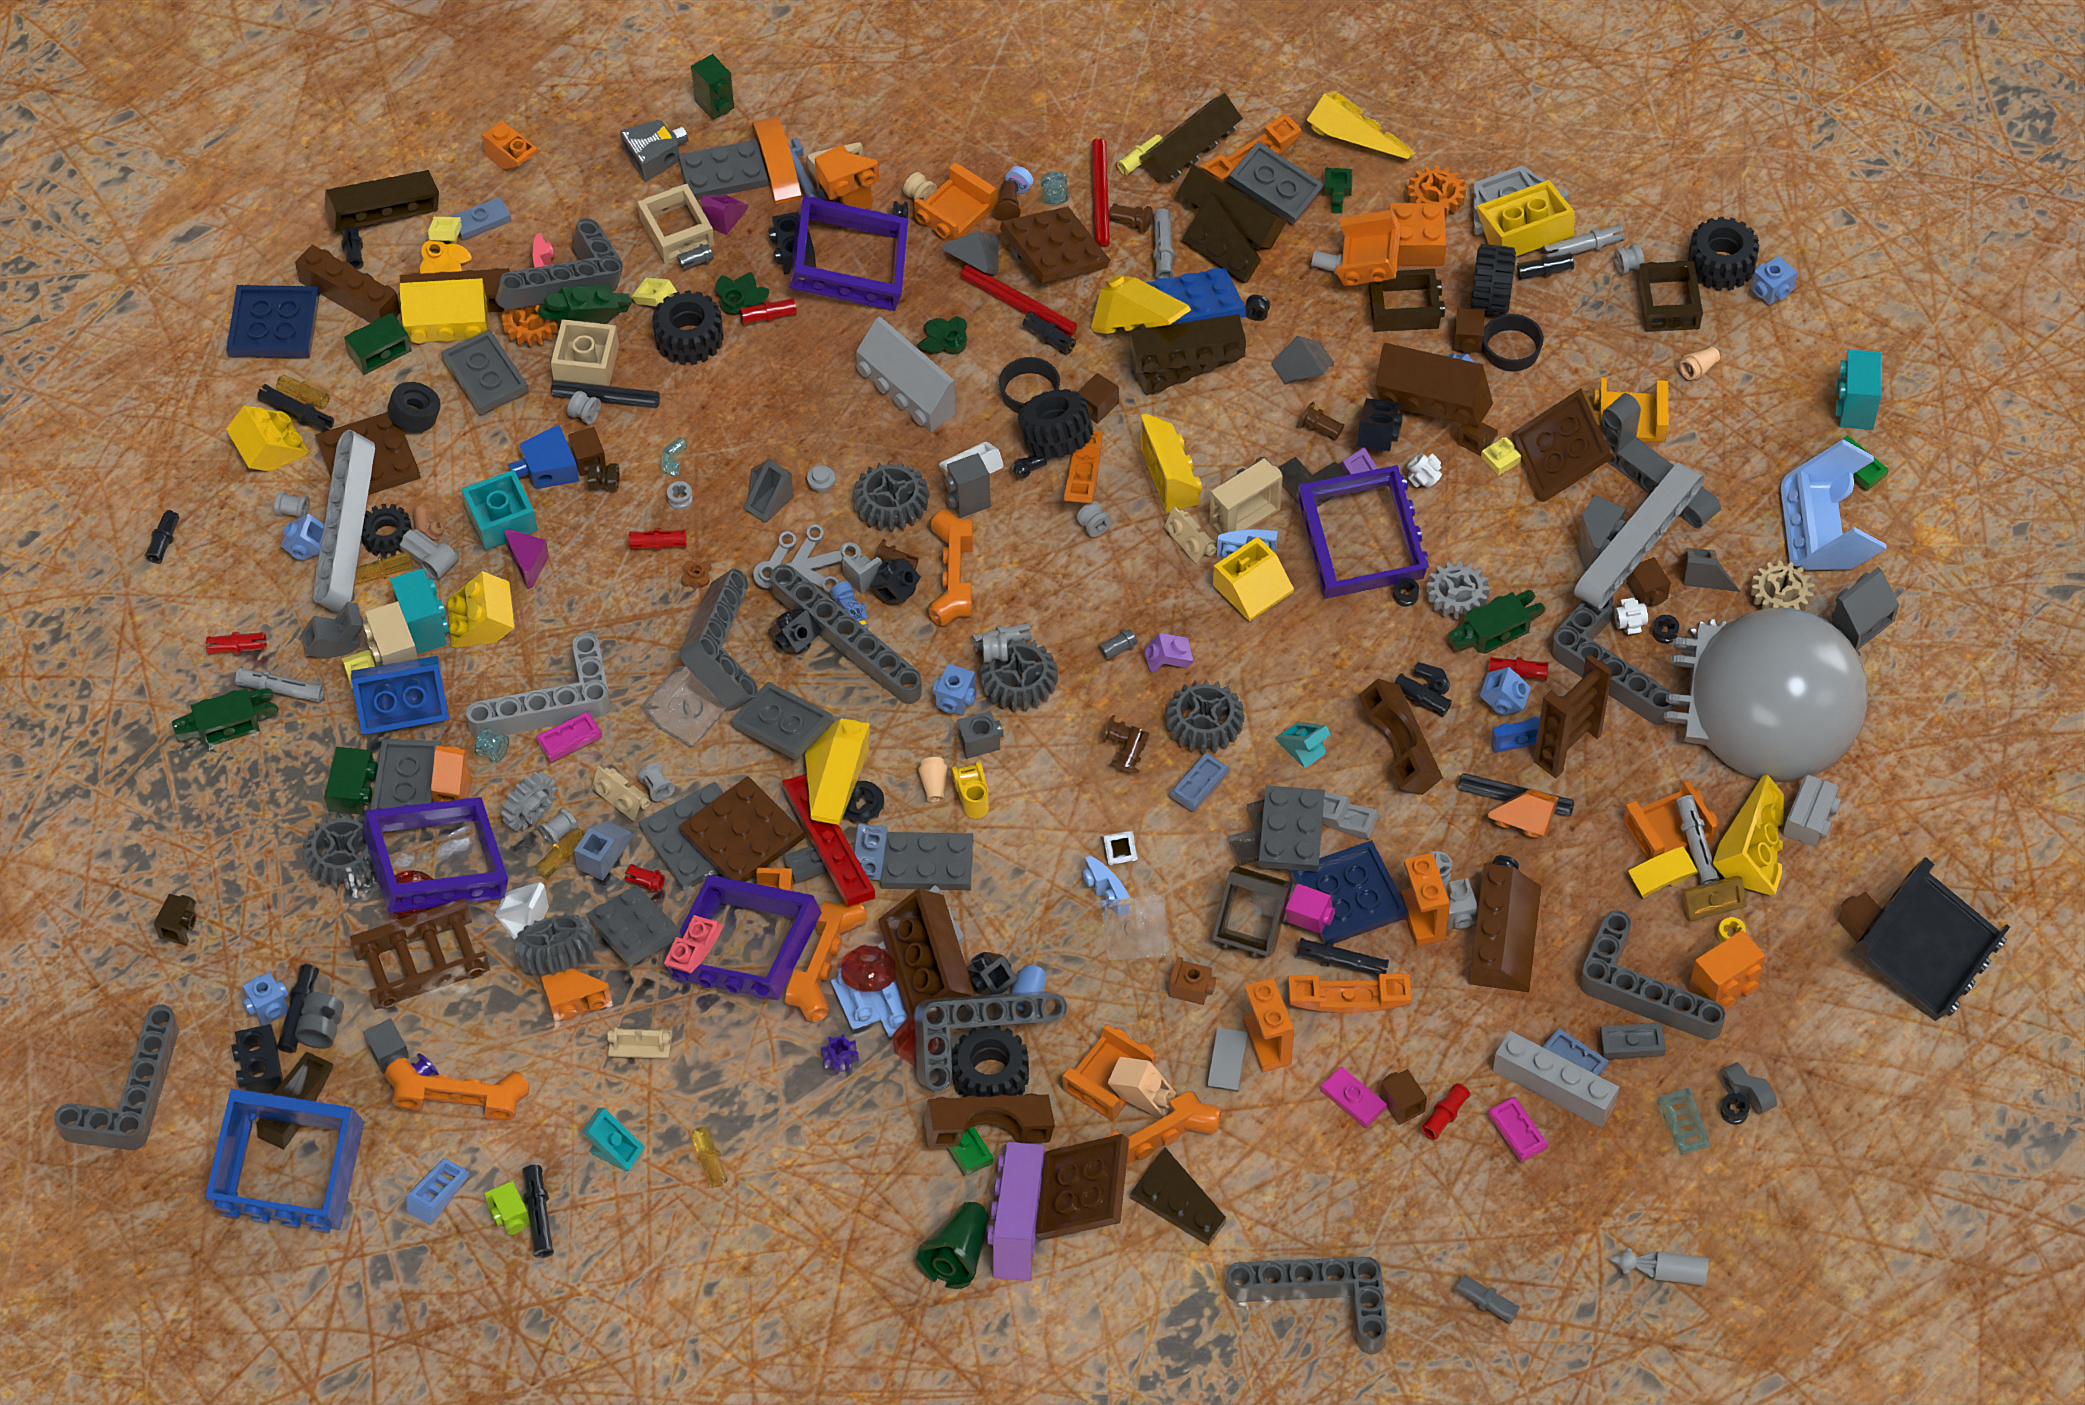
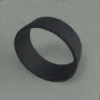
M1506 314L1494 318L1486 325L1483 337L1484 351L1489 362L1495 367L1505 371H1521L1532 366L1538 359L1543 346L1544 336L1539 325L1532 319L1519 314ZM1515 330L1527 334L1534 341L1537 351L1523 359H1506L1495 354L1489 348L1488 342L1499 332Z
M1036 357L1019 358L1010 362L1002 370L999 377L1000 390L1005 404L1014 412L1019 413L1020 408L1024 407V403L1009 397L1005 389L1007 384L1016 376L1026 373L1039 374L1047 378L1052 383L1054 389H1059V373L1046 360Z

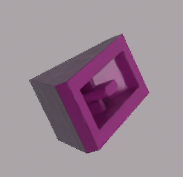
M704 195L701 199L702 211L714 230L725 235L731 231L748 208V204L728 195Z
M511 529L505 530L504 535L508 551L527 589L533 588L549 557L546 540Z

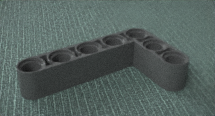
M583 218L577 222L572 240V248L580 260L504 273L500 278L495 300L502 308L516 309L544 304V299L548 294L559 293L562 287L610 285L612 291H615L619 284L623 263L598 222L593 219Z
M1624 393L1602 413L1601 427L1615 455L1607 463L1651 494L1674 465L1636 438L1641 412L1640 405L1633 396ZM1701 486L1698 493L1680 513L1679 517L1691 526L1701 528L1720 511L1721 505L1712 493Z
M732 568L710 584L680 649V657L684 665L731 710L737 709L758 695V687L753 678L722 648L748 589L746 576L737 568Z
M1613 596L1600 610L1583 601L1555 631L1551 653L1553 658L1580 677H1583L1585 659L1589 654L1597 660L1605 662L1612 670V675H1615L1611 677L1609 696L1655 725L1668 723L1664 719V712L1673 711L1674 705L1667 703L1666 695L1673 693L1593 641L1611 620L1614 604Z
M1620 910L1607 913L1584 963L1580 982L1581 990L1588 996L1702 1039L1713 1040L1719 1037L1726 1015L1725 1009L1721 1004L1618 965L1628 942L1631 919L1627 913ZM1611 928H1618L1621 931H1614ZM1600 952H1608L1611 955H1604ZM1590 976H1598L1600 979H1593ZM1624 986L1627 987L1629 990H1622L1619 987ZM1647 997H1654V998H1656L1657 1000H1656V1001H1652V1000H1649ZM1676 1008H1683L1686 1011L1682 1012L1677 1010ZM1705 1019H1712L1715 1022H1708Z
M1040 991L921 1001L915 1009L918 1081L924 1087L934 1091H942L949 1087L952 1080L950 1029L1058 1021L1067 1012L1066 1000L1059 994ZM1049 999H1053L1055 1008L1051 1013L1047 1014L1045 1004ZM1023 1000L1026 1009L1022 1015L1018 1016L1015 1011L1016 1005ZM994 1002L997 1008L996 1013L993 1017L988 1018L986 1008L990 1003ZM961 1005H965L967 1014L965 1018L958 1020L956 1015L957 1009ZM935 1006L938 1012L937 1017L933 1022H929L927 1020V1012L931 1007ZM936 1037L939 1046L935 1052L930 1053L928 1043L932 1038ZM938 1068L940 1078L937 1082L931 1084L929 1074L933 1069Z
M164 1004L153 1006L146 1015L119 1109L79 1104H65L57 1109L54 1120L65 1141L124 1150H137L145 1145L179 1033L176 1018L169 1006ZM162 1022H167L164 1025L158 1026ZM155 1048H160L159 1050H157V1051H155V1052H150L151 1050H153V1049H155ZM146 1075H152L147 1079H142ZM144 1101L143 1104L134 1106L136 1103ZM71 1121H76V1122H75L74 1124H72V1125H66V1124H68V1123L71 1122ZM100 1125H106L104 1128L96 1129ZM136 1128L134 1132L126 1133L128 1130Z
M1372 1257L1239 1262L1231 1265L1227 1270L1225 1290L1227 1296L1235 1302L1353 1297L1358 1347L1366 1354H1376L1385 1346L1387 1321L1382 1269L1379 1262ZM1369 1274L1373 1278L1367 1280L1361 1278L1360 1275ZM1337 1275L1341 1277V1280L1332 1281L1328 1277ZM1303 1276L1309 1278L1310 1281L1300 1282L1297 1278ZM1268 1278H1274L1279 1282L1275 1284H1269L1265 1280ZM1241 1279L1247 1283L1245 1285H1237L1233 1281ZM1370 1302L1375 1304L1376 1307L1370 1309L1362 1304ZM1373 1331L1379 1336L1372 1338L1366 1336L1365 1333Z

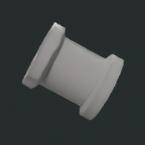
M280 490L275 500V515L288 514L300 518L308 514L310 506L309 496L297 497L287 495L286 491Z
M657 762L643 767L638 776L640 782L646 784L650 790L652 800L660 802L667 799L674 792L675 786L672 781L666 779L662 773V766Z
M565 808L558 810V815L548 823L543 822L539 825L541 834L552 846L558 845L559 839L569 831H576L579 828L575 818Z

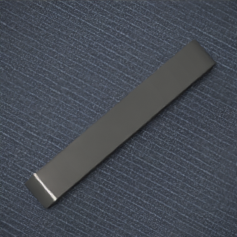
M781 564L772 570V590L777 599L791 610L807 609L821 630L820 634L901 702L912 704L921 698L922 680L918 670L792 566ZM781 581H789L787 584H780ZM805 597L810 598L808 601H800V599ZM822 615H830L829 618H821ZM843 632H851V633H852V634L847 635V636L841 635V633H843ZM864 649H871V650H873V651H871V652H869V653H863V652H861V651L864 650ZM886 666L893 667L891 670H883L882 668ZM910 683L914 684L915 686L911 688H906L903 685Z

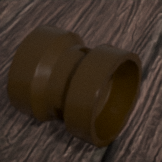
M590 462L588 468V489L598 491L600 488H606L608 491L617 492L620 481L619 464L610 463L607 466H601L600 463Z

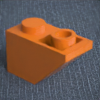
M503 120L482 134L485 155L503 170L520 166L538 152L537 147Z
M838 151L815 160L817 179L830 200L845 196L863 187H869L880 181L879 163L875 159Z
M436 746L431 784L433 802L467 798L472 785V778L466 751L455 746Z
M1531 788L1495 806L1489 812L1488 818L1494 819V823L1501 827L1511 828V826L1521 828L1524 834L1531 837L1545 836L1550 829L1559 797Z
M570 968L565 973L557 972L555 975L551 973L541 977L544 993L554 1022L561 1019H571L577 1014L589 1010H599L612 1003L611 992L607 982Z

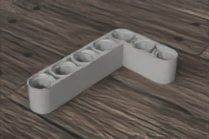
M582 633L573 640V651L579 678L578 683L472 703L466 711L471 735L478 739H487L560 725L587 711L592 718L607 714L610 710V699L597 637L591 633Z

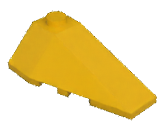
M1337 91L1324 93L1307 119L1312 124L1311 129L1322 136L1327 134L1328 136L1406 159L1413 158L1416 152L1389 132L1383 134L1380 131L1382 129L1381 124L1366 116L1363 118L1361 116L1363 110Z
M1117 275L1112 277L1108 281V285L1100 290L1091 329L1096 333L1109 334L1114 333L1117 330L1116 327L1122 326L1125 331H1130L1143 324L1146 328L1170 325L1191 311L1189 305L1136 277Z
M841 718L832 723L806 750L805 764L811 820L840 825L869 751L870 723Z

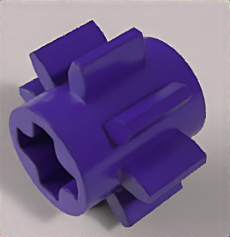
M844 1034L841 1037H828V1047H821V1056L825 1057L823 1059L824 1067L828 1068L831 1066L835 1070V1074L846 1070L851 1072L852 1062L859 1061V1052L855 1051L857 1049L856 1041L849 1042Z

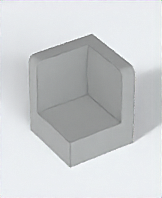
M846 555L842 558L843 577L860 594H863L870 589L869 586L878 574L877 570L882 564V560L876 557L870 561L864 555L854 562Z

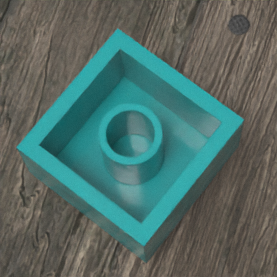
M1848 349L1846 359L1840 361L1839 377L1836 378L1835 394H1839V399H1836L1835 416H1840L1839 428L1874 429L1881 400L1882 352Z
M514 469L461 489L465 510L485 550L506 543L505 530L511 529L527 535L538 531L534 509Z
M423 568L390 578L395 602H399L417 654L447 645L445 633L449 632V628L445 619L446 613L441 599L438 600L437 589L433 578L427 579Z

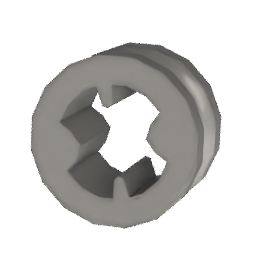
M677 481L670 484L667 488L668 503L672 508L682 510L692 504V489L688 483ZM681 493H684L685 496L681 498Z

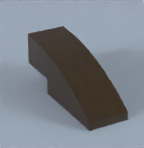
M306 1052L274 1091L273 1095L316 1101L330 1075L333 1063ZM259 1118L256 1122L258 1138L283 1150L301 1127V1124Z

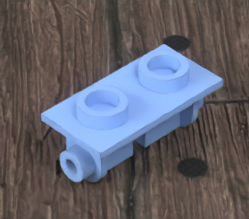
M849 965L839 968L838 977L832 979L831 984L852 1030L881 1020L859 970L855 971Z
M883 972L876 973L873 976L874 981L872 985L868 986L867 989L888 1036H894L914 1027L915 1022L908 1020L895 976L889 977Z

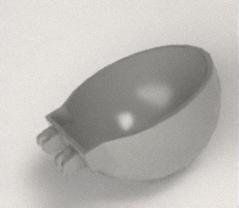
M1766 608L1747 613L1726 624L1724 627L1699 624L1696 640L1680 637L1673 639L1674 647L1693 650L1694 657L1683 655L1671 656L1670 663L1672 665L1692 668L1689 696L1680 694L1666 695L1667 703L1687 706V713L1664 712L1665 721L1685 724L1683 742L1706 745L1726 765L1745 776L1761 779L1763 775L1768 774L1774 782L1798 781L1804 779L1805 775L1814 777L1840 760L1851 749L1862 730L1868 708V681L1861 658L1851 642L1834 625L1815 614L1794 608Z

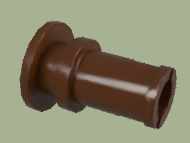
M1007 180L1001 185V197L994 207V214L1001 221L1018 218L1021 214L1017 200L1018 184L1015 181Z
M1114 203L1109 213L1110 220L1128 223L1134 228L1140 226V231L1143 233L1148 231L1153 217L1151 206H1146L1143 210L1139 206L1131 208Z
M1311 402L1304 410L1299 426L1302 428L1305 424L1310 425L1309 429H1317L1337 440L1345 424L1323 414L1324 411L1321 409L1315 410V403Z
M885 539L880 542L874 559L879 557L883 563L886 560L904 558L916 570L919 557L896 550V546H886L887 540Z
M1112 715L1105 726L1103 742L1106 743L1107 739L1111 738L1114 740L1113 743L1118 744L1121 742L1125 744L1131 727L1126 726L1124 721L1120 723L1115 722L1116 715Z
M1131 726L1123 750H1119V760L1113 759L1112 763L1126 772L1139 773L1140 770L1135 768V765L1141 761L1139 755L1149 732Z

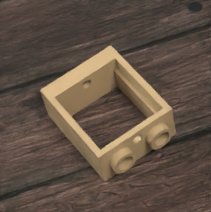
M688 184L671 188L668 191L649 196L637 202L639 218L664 264L677 260V254L696 249L701 243L703 245L708 244L710 247L715 246L713 228ZM687 205L698 225L664 237L654 217Z
M1264 458L1213 489L1210 495L1209 525L1219 535L1232 531L1249 530L1278 512L1281 507L1283 479L1280 470L1276 466H1272Z

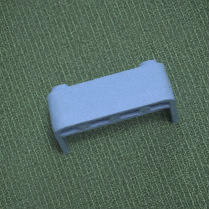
M1843 439L1788 473L1782 481L1781 495L1789 559L1797 568L1803 567L1804 570H1851L1886 549L1885 543L1855 527L1845 534L1842 533L1839 502L1852 493L1854 486L1853 474L1874 461V456Z

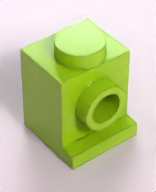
M513 1181L484 1193L487 1208L491 1212L497 1227L503 1225L507 1235L518 1234L530 1225L527 1209Z

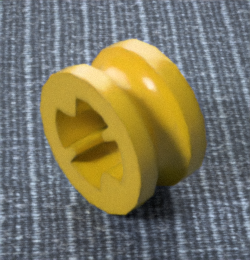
M1725 918L1719 925L1717 938L1722 943L1730 938L1727 935L1729 928L1736 929V934L1741 930L1746 933V927L1738 918Z

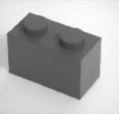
M979 453L947 464V476L944 477L948 493L945 494L949 508L955 509L959 518L991 507L990 474Z

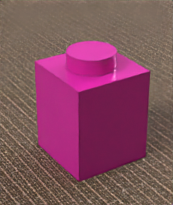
M1297 884L1285 908L1288 923L1319 934L1322 933L1325 925L1331 924L1335 914L1331 895Z

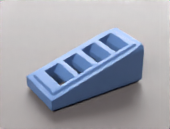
M443 1158L406 1196L408 1213L428 1224H432L469 1177V1171ZM445 1173L453 1177L454 1179L451 1181L450 1179L442 1176V1174ZM436 1183L442 1185L445 1188H441L440 1186L436 1185Z

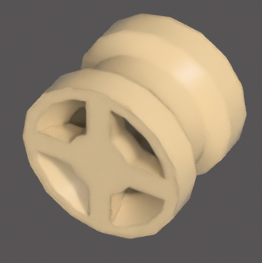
M920 172L912 174L903 186V193L907 197H913L914 201L917 198L925 201L937 190V186L932 181H926L925 176Z

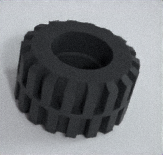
M1718 217V220L1710 218L1707 219V223L1702 222L1698 225V229H1694L1687 261H1694L1697 281L1699 283L1704 282L1706 287L1711 288L1713 286L1716 287V290H1722V288L1733 290L1734 286L1741 287L1745 281L1748 282L1751 279L1756 268L1759 239L1757 235H1754V230L1751 227L1747 228L1746 223L1743 221L1736 222V219L1731 217L1730 220L1724 217ZM1716 252H1725L1730 255H1721Z
M1481 244L1479 246L1476 257L1471 309L1485 310V314L1506 315L1508 313L1516 259L1514 247Z
M691 290L685 291L682 294L679 292L673 293V297H665L663 299L664 303L659 302L656 306L657 311L653 312L652 320L656 347L660 350L661 355L664 358L668 356L669 361L673 363L679 361L681 365H686V362H691V365H694L700 360L702 362L707 361L709 355L714 356L717 353V349L721 348L722 340L724 339L721 310H719L716 301L712 302V298L708 295L703 297L702 292L696 291L695 294L691 293ZM684 326H697L689 330L680 329Z
M1054 389L1053 391L1042 392V394L1036 395L1030 401L1023 404L1024 407L1019 410L1018 421L1026 448L1029 449L1031 454H1036L1037 457L1059 458L1075 453L1076 450L1082 449L1085 443L1091 440L1094 432L1085 398L1083 395H1079V392L1070 391V389Z
M996 1025L994 1028L982 1026L981 1030L978 1031L974 1027L969 1030V1036L963 1034L959 1038V1044H955L952 1055L953 1084L956 1085L957 1093L959 1095L963 1094V1098L967 1096L992 1097L1000 1094L1007 1096L1023 1095L1025 1085H1028L1029 1055L1026 1045L1022 1044V1038L1019 1035L1013 1037V1030L1006 1028L1005 1031L1001 1030L1000 1025ZM986 1060L1000 1061L1007 1066L996 1074H984L975 1069L979 1063Z

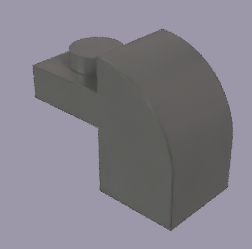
M347 602L335 619L313 616L302 631L306 656L333 658L347 655L360 646L358 633L362 629L363 619L360 616L357 603Z

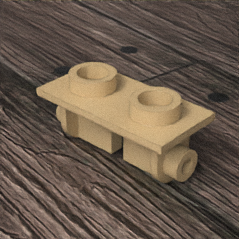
M1174 506L1164 528L1190 558L1199 565L1203 555L1212 556L1217 551L1216 543L1204 531L1199 533L1201 527L1194 521L1189 512L1179 511Z
M598 766L592 789L632 821H635L638 809L645 810L650 805L651 801L648 799V795L634 785L627 788L629 781L617 773L614 768L609 769L607 767L603 769Z
M611 1028V1030H608V1042H610L608 1057L669 1059L672 1031L664 1029Z

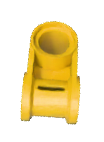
M975 761L974 765L962 768L951 767L953 784L956 792H958L965 815L972 819H980L987 815L989 811L988 787L981 762Z

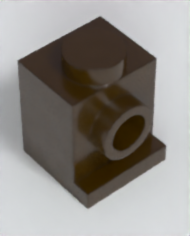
M169 893L154 921L159 938L187 946L189 942L187 932L193 929L197 919V914L194 910L196 901L186 895L177 896Z

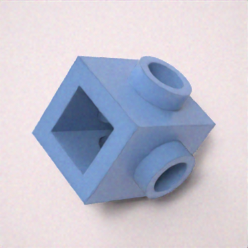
M1778 256L1767 264L1763 263L1755 269L1751 289L1759 298H1762L1771 305L1777 300L1785 299L1794 290L1798 272L1783 258Z
M310 514L288 522L283 530L284 538L280 547L302 561L313 555H318L320 553L324 524Z
M947 664L942 677L937 678L933 686L932 694L936 696V707L941 708L947 713L964 715L967 706H972L976 698L975 672Z
M1510 667L1487 673L1480 697L1497 713L1504 716L1524 710L1531 686Z
M270 972L253 978L248 984L243 986L246 998L242 1002L250 1016L255 1014L261 1026L287 1014L288 1007L285 998L289 994L281 980L276 982Z

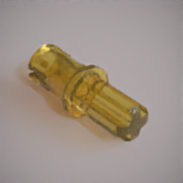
M286 375L277 378L276 388L295 397L296 400L310 403L321 410L325 409L330 400L329 393L311 387L309 382H300Z
M404 552L384 559L378 557V561L356 567L355 574L359 585L380 577L387 579V575L412 568L411 557L408 552Z
M579 828L573 829L558 845L553 844L551 846L552 850L534 866L536 871L548 880L560 866L571 860L570 856L574 853V849L585 833Z
M706 1126L695 1128L692 1131L691 1137L699 1155L697 1162L702 1164L709 1187H719L728 1181L720 1161L721 1152L715 1148Z

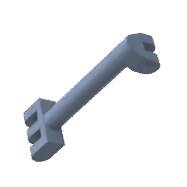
M798 138L792 139L793 148L790 145L789 148L798 181L806 196L826 200L823 189L815 190L798 157L804 156L802 145Z

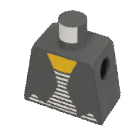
M661 120L620 131L622 149L644 182L649 181L678 163V146L688 142V136L683 127L669 132Z

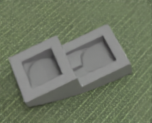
M1325 792L1322 824L1340 832L1369 840L1379 818L1377 809L1350 804L1346 796Z
M1218 1027L1208 1087L1239 1091L1248 1032Z

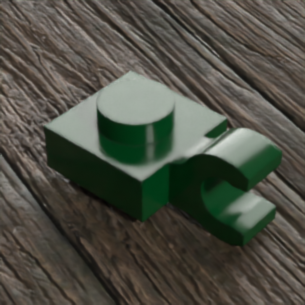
M1325 167L1324 194L1332 195V213H1342L1344 196H1351L1352 169Z

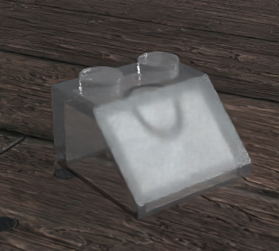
M686 666L675 667L640 706L642 711L658 729L689 748H693L728 709Z
M1163 894L1101 900L1107 960L1170 955Z

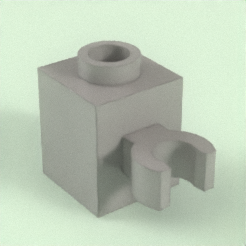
M1469 879L1443 883L1450 901L1447 929H1464L1472 924H1476L1478 906Z

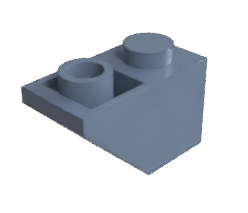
M609 821L590 827L574 849L577 868L600 880H604L633 838V832Z

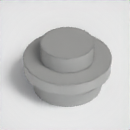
M816 466L808 472V484L816 492H827L835 483V473L827 466Z

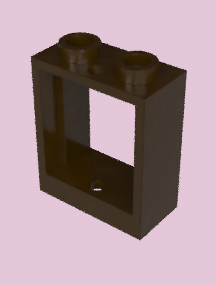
M1694 261L1640 263L1637 285L1645 332L1700 329L1703 309ZM1687 281L1691 304L1653 306L1650 283Z
M1435 269L1396 271V279L1369 282L1368 292L1373 332L1439 329L1440 318L1445 317L1444 301H1439V296H1442L1441 279H1436ZM1429 289L1431 307L1385 309L1383 295L1385 291Z
M1239 866L1233 867L1229 871L1212 940L1219 941V945L1227 949L1235 950L1238 947L1248 950V954L1253 957H1270L1276 949L1286 911L1285 908L1293 883ZM1238 886L1278 898L1267 941L1227 929Z

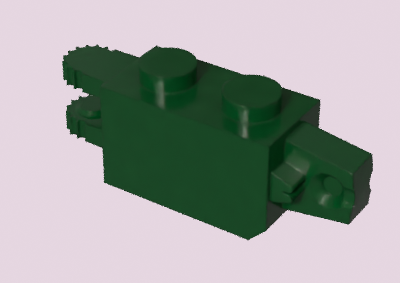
M610 285L562 287L559 293L548 294L544 299V305L542 304L537 312L539 317L544 320H555L559 329L562 320L608 324L613 316L626 312L629 306H631L632 301L629 294L613 293Z
M1531 590L1518 595L1511 592L1505 596H1498L1490 603L1468 611L1464 615L1463 624L1448 633V641L1456 652L1474 647L1477 652L1487 654L1528 634L1531 621L1541 616L1546 609L1541 602L1525 608L1536 597Z
M247 688L192 704L190 705L191 713L172 721L178 741L200 737L202 744L210 747L259 732L258 721L275 716L278 712L276 703L270 702L274 698L273 692L269 688H262L261 690L248 693Z

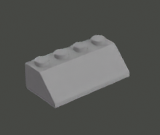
M882 317L876 318L856 351L857 370L863 377H868L872 380L881 393L888 394L901 410L905 409L911 414L919 426H924L930 432H933L956 415L954 380Z

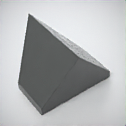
M977 231L944 243L941 248L985 273L996 275L998 272V235Z
M1297 335L1272 362V366L1284 385H1287L1299 379L1324 375L1331 366H1334V362L1320 342Z
M767 459L765 462L751 468L748 499L744 506V509L762 521L768 522L794 497L791 472L771 459Z
M1687 547L1683 586L1740 592L1717 560L1715 550Z

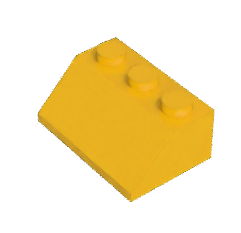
M1550 180L1477 205V212L1488 244L1514 247L1516 257L1542 248L1543 245L1553 244L1574 236L1575 211Z
M482 278L400 283L403 328L409 335L410 343L468 340L489 330V311Z
M1142 414L1140 449L1166 513H1170L1174 506L1181 510L1199 505V493H1202V485L1199 477H1194L1192 471L1194 468L1190 455H1185L1184 453L1185 445L1181 433L1177 434L1173 424L1149 414Z

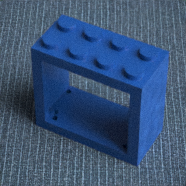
M230 1089L205 1198L213 1205L214 1209L221 1212V1216L239 1219L240 1215L251 1216L252 1221L269 1224L271 1219L282 1221L281 1225L296 1229L300 1228V1224L312 1226L311 1229L313 1231L330 1233L331 1229L340 1230L364 1121L352 1107ZM263 1118L339 1130V1139L326 1197L321 1210L238 1197L237 1188L253 1120Z

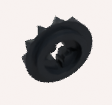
M857 781L843 815L844 819H852L855 824L857 821H865L868 824L871 818H878L880 811L884 809V794L882 790L872 782ZM863 795H865L866 804H863L862 808L857 809L856 802H859Z

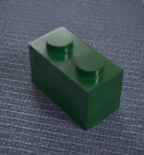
M711 54L691 65L695 102L707 115L714 120L734 109L731 72L716 56Z
M393 313L378 318L374 322L354 330L344 337L347 353L363 375L412 351L409 335Z
M336 747L324 795L329 812L364 814L366 804L371 802L372 787L370 785L372 779H376L378 763L374 762L371 750Z

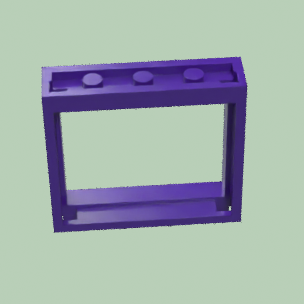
M803 196L796 215L789 288L895 311L902 295L908 218L826 201L816 197ZM812 219L896 238L892 284L804 265L808 220Z
M1398 465L1299 485L1296 497L1324 599L1391 586L1397 580L1405 577L1413 580L1424 579L1426 570L1429 568L1428 554L1426 551L1422 552L1420 542H1422L1421 529L1419 525L1415 526L1414 504L1412 500L1407 499L1405 492L1408 489L1407 480L1400 474ZM1389 486L1411 566L1337 581L1315 500Z
M482 797L444 802L435 801L427 804L404 805L402 807L385 809L377 808L365 812L362 830L388 913L439 907L465 898L467 903L505 898L508 877ZM469 821L474 822L490 871L489 873L397 884L381 832Z
M708 875L679 931L682 939L693 915L712 920L720 903L796 919L767 977L700 964L692 973L666 966L671 977L680 983L691 982L700 984L708 989L715 987L725 989L733 994L744 993L753 995L761 1000L768 998L778 1001L822 913L814 896Z

